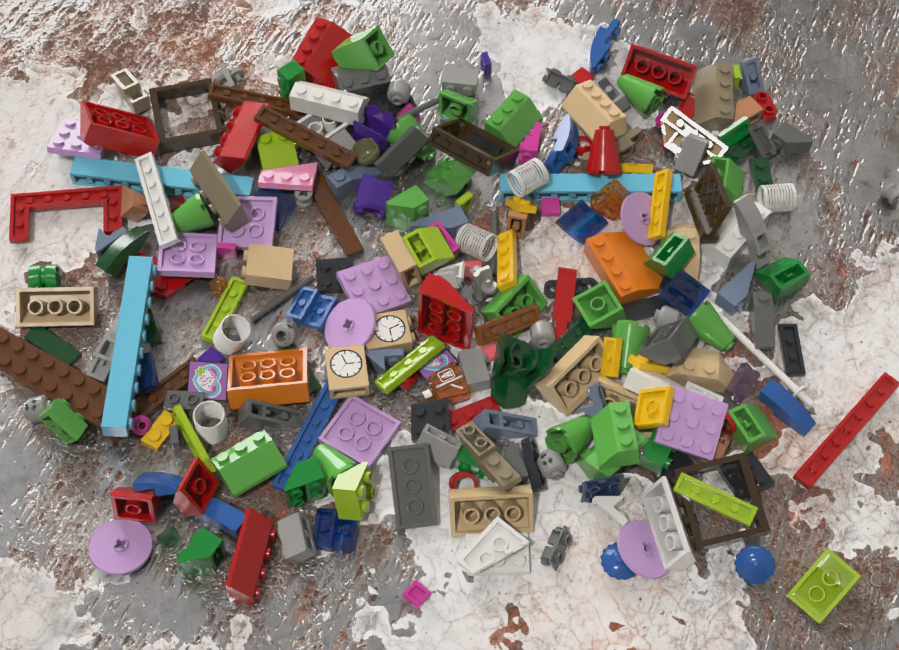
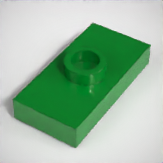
M744 116L718 133V140L727 147H731L749 134L747 128L751 127L749 119Z

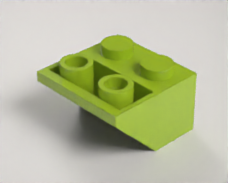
M437 226L418 228L402 237L417 263L421 276L455 259Z
M363 462L338 474L332 487V492L339 519L363 521L365 514L369 512L370 502L375 497L376 488L372 484V471L369 470L368 462Z

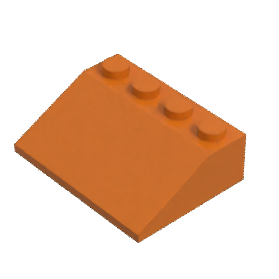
M625 231L600 233L586 239L584 246L585 255L601 281L606 280L620 304L645 299L658 293L657 290L662 280L661 275L644 266L643 263L649 256L641 245L629 238Z
M307 348L230 355L227 383L230 409H239L248 398L276 405L310 402Z

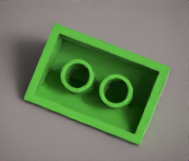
M514 89L486 120L484 130L518 147L525 139V135H529L530 129H534L535 122H540L543 116L530 97Z
M517 275V285L503 292L499 291L481 311V314L488 322L532 304H537L540 313L548 302L529 275ZM525 329L508 336L517 338Z
M629 401L608 404L590 419L599 470L640 464Z
M635 429L638 450H640L649 441V438ZM595 445L581 452V457L576 461L589 480L610 477L620 468L614 467L599 470Z
M264 429L210 459L216 469L217 476L234 498L288 467L274 441Z

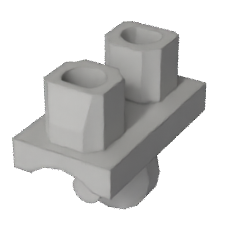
M221 63L219 65L221 70L214 74L218 83L222 84L227 80L228 82L223 85L239 88L236 81L238 83L243 81L242 79L245 75L243 69L233 67L232 71H230L224 63Z
M476 265L470 269V275L474 281L472 285L476 291L477 299L482 301L485 296H492L498 288L497 283L493 281L491 267L486 265L482 268Z

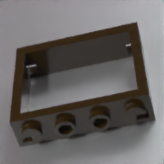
M212 78L149 89L156 131L160 140L161 154L221 144L220 138L226 132V127L221 124V122H224L222 111H218L221 108L220 102L211 101L217 129L165 138L159 101L209 93Z
M463 118L433 127L427 142L432 147L488 177L514 166L519 155V148ZM461 123L466 124V125H465V128H464V127H460V126H461ZM474 132L503 148L501 154L497 155L469 139L470 134Z
M746 452L674 469L673 476L671 477L673 488L681 472L689 475L737 463L749 504L758 507L754 517L756 528L701 541L690 500L680 495L676 496L678 507L683 508L684 515L682 520L685 528L688 527L690 535H688V538L695 552L765 536L770 532Z

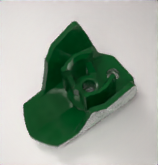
M504 331L499 335L496 344L491 379V396L503 409H513L525 404L528 391L550 370L557 349L553 347L532 349L527 342L507 336L508 332Z

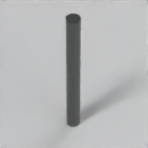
M439 95L394 118L395 123L397 124L406 114L415 116L438 104Z
M492 212L490 232L496 234V236L498 235V213ZM497 249L490 259L492 277H497Z
M309 274L249 316L250 319L255 322L297 293L302 286H307L314 281L312 275Z

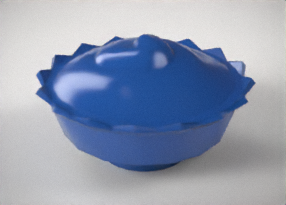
M617 542L603 549V554L600 556L601 566L610 577H614L617 580H626L636 574L622 560Z
M748 545L736 555V560L734 561L735 571L745 583L750 582L753 585L756 583L762 584L764 581H769L770 576L774 575L776 567L774 564L775 558L772 557L771 552L766 550L765 547Z

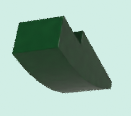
M139 226L127 231L104 252L95 266L117 277L125 262L128 263L129 256H137L150 232Z

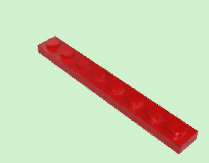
M884 372L794 474L793 479L807 490H810L898 389L899 381Z

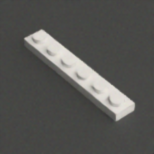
M152 152L135 158V163L159 246L163 250L180 241L155 157Z

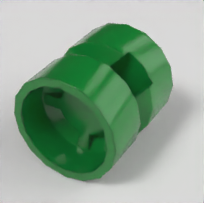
M50 264L44 268L41 265H30L28 269L29 287H60L58 265Z

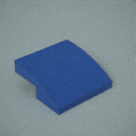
M302 286L285 316L300 325L322 332L329 314L338 305L339 301L336 297L320 294L318 289Z
M143 472L134 481L133 488L134 491L155 488L156 496L175 494L183 477L166 472Z

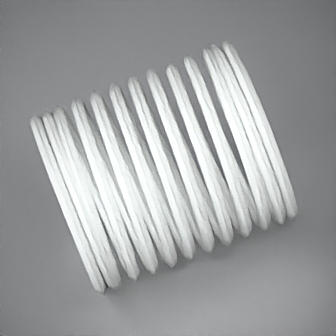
M533 158L508 172L507 181L513 193L519 198H523L525 195L548 184L549 174L544 164L539 159Z
M793 183L769 184L759 187L757 194L758 203L764 206L762 200V190H764V205L771 213L791 212L796 209L797 192ZM789 189H790V196H791V202H790V203H789ZM792 190H793V196H794V199H793V207H792Z
M466 223L459 229L455 239L459 248L461 241L460 252L475 257L478 260L480 259L483 262H487L492 258L498 246L496 234L470 223Z
M231 314L226 316L213 335V343L217 350L227 355L236 354L240 351L251 334L249 322L241 315ZM230 328L235 330L240 335L241 341L228 339L222 329Z
M205 401L196 406L193 411V420L198 438L206 444H217L223 441L228 434V424L224 408L221 404L215 401ZM218 418L221 420L220 423L213 427L201 426L202 422L206 419Z

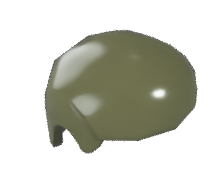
M364 138L357 141L351 149L352 152L357 154L356 162L360 165L375 163L380 156L379 146L372 138Z

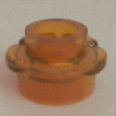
M216 276L210 281L209 286L213 292L220 294L228 287V282L225 278Z

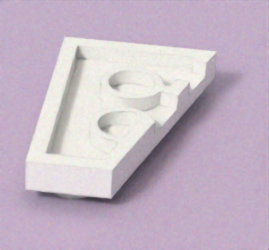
M497 516L457 559V564L471 576H474L529 545V541Z

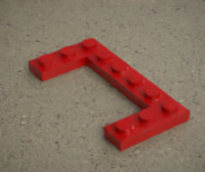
M122 185L11 194L10 243L30 242V212L103 206V232L107 236L111 235L114 231L123 227V217H121Z

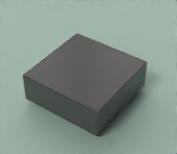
M170 425L172 450L180 452L181 443L178 426Z

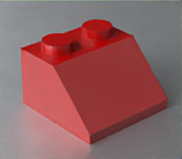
M199 457L194 458L174 497L173 503L183 515H203L220 484Z
M117 487L111 491L110 499L115 519L156 523L161 506V498L156 496L155 490L134 491L133 487Z

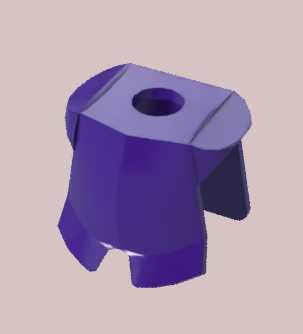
M366 106L364 108V122L361 124L353 121L354 132L352 137L354 141L372 138L379 146L380 153L383 152L389 145L387 137L394 124L392 115L389 111L381 114L380 106Z
M364 173L361 183L357 188L356 201L353 203L354 212L374 213L379 218H383L386 214V202L390 200L393 182L390 180L383 182Z

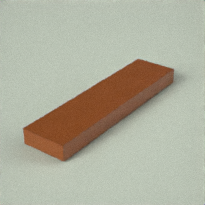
M537 304L526 306L473 327L477 345L483 346L498 340L499 335L504 331L511 335L531 327L535 322L541 320Z

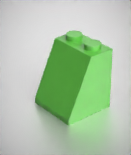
M379 25L347 38L331 52L339 67L374 71L381 69L395 56Z

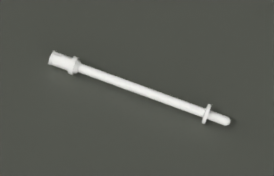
M709 297L706 298L703 302L708 300L713 305L731 333L793 392L792 395L795 398L798 397L808 407L812 408L814 401L804 393L806 387L804 385L798 387L760 349H755L754 344L725 317V310L719 308Z

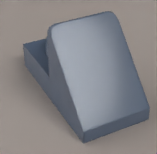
M752 57L739 62L742 73L740 85L747 95L750 96L758 91H764L758 57Z
M124 227L114 231L110 236H107L100 228L98 229L95 245L98 260L119 237L127 232Z
M403 348L364 350L366 364L380 376L385 373V366L393 367L404 358Z
M600 381L592 382L587 390L588 397L593 402L584 404L580 408V411L591 417H594L607 406Z

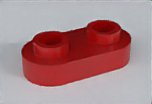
M764 91L756 92L753 99L763 108L761 120L765 122L774 121L777 109L770 95Z

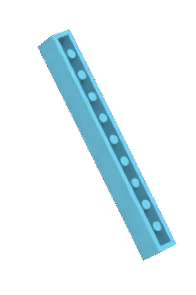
M81 157L74 158L70 170L73 184L92 187L126 185L144 193L136 163L112 161L103 158L101 160ZM157 165L166 196L190 199L194 194L201 191L200 187H195L190 180L192 175L189 170ZM221 174L236 196H254V178Z
M507 173L500 174L499 201L505 202L506 197L513 198V195H515L509 187ZM655 173L549 174L548 184L525 195L524 199L531 202H541V198H559V202H623L628 195L634 192H645L652 196ZM673 174L669 202H680L682 194L680 174ZM614 185L618 189H620L622 193H618L617 191L612 190V188L610 187ZM602 187L606 188L608 191L611 190V191H612L611 193L614 192L615 194H617V195H618L617 197L620 198L622 201H619L616 197H614L613 195H611L609 192H607V191H606L605 189H603Z
M129 256L101 423L103 436L128 437L129 430L133 429L134 420L131 415L136 410L134 396L139 391L137 376H141L142 372L140 359L144 358V347H142V344L147 339V331L145 330V325H149V314L147 312L152 307V297H150V292H154V281L152 279L157 274V265H154L152 257Z

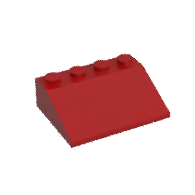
M319 17L315 18L292 60L294 59L305 69L306 82L336 89L330 68L339 65L331 52L347 38L353 36L332 21Z
M81 100L80 135L83 143L91 147L99 146L107 151H119L124 155L131 154L140 157L152 152L155 156L160 140L149 117Z
M428 273L418 290V332L428 336L436 335L440 341L461 350L471 349L474 309L446 279L440 275Z

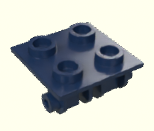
M624 474L582 482L581 485H578L579 493H582L581 503H592V499L595 496H620Z

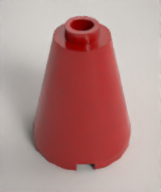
M599 126V129H595L586 166V174H621L622 167L614 129H610V126Z

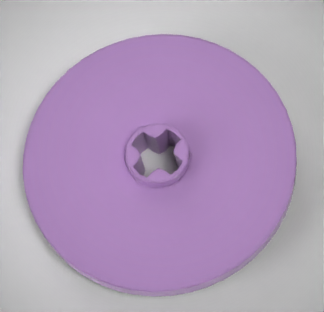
M634 192L628 195L622 203L620 212L621 222L626 234L632 241L641 246H650L659 241L651 242L647 240L648 224L651 221L650 208L652 196L645 192Z
M350 298L339 303L326 320L325 338L330 347H346L352 344L365 346L371 339L376 326V315L372 306L359 298Z
M119 519L102 525L94 533L89 543V555L94 566L103 573L116 576L130 574L140 569L150 558L153 549L151 534L142 523ZM121 544L124 548L120 549L118 545Z
M634 520L628 522L620 529L617 537V547L622 560L630 570L647 579L660 578L669 571L664 569L650 523Z

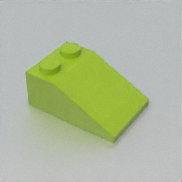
M275 132L257 136L256 146L262 170L299 165L294 142Z
M827 548L786 596L817 623L821 624L853 591L863 577Z

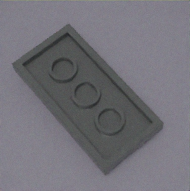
M428 443L387 447L396 530L438 525Z

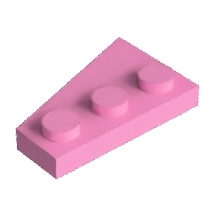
M318 162L261 170L258 188L313 191L319 168Z

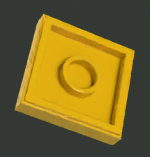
M666 386L639 391L633 423L636 430L668 426L675 388Z

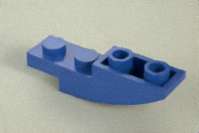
M616 18L612 20L607 29L600 26L594 36L589 57V72L594 76L596 73L599 74L601 72L604 62L607 63L610 59L611 53L609 51L614 37L617 38L621 31V28H619L620 20Z
M569 114L564 116L552 139L555 145L544 163L550 174H559L565 163H571L577 149L578 129Z

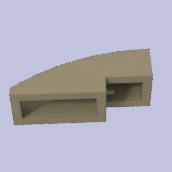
M127 68L111 75L116 87L135 114L152 108L147 94L141 89L139 82Z

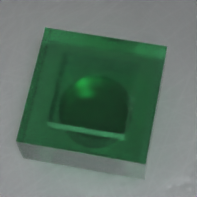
M174 525L156 536L158 545L163 551L174 547L181 539Z

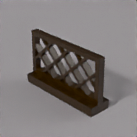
M710 162L693 190L687 188L684 196L699 238L716 243L720 238L717 230L732 206L716 165Z

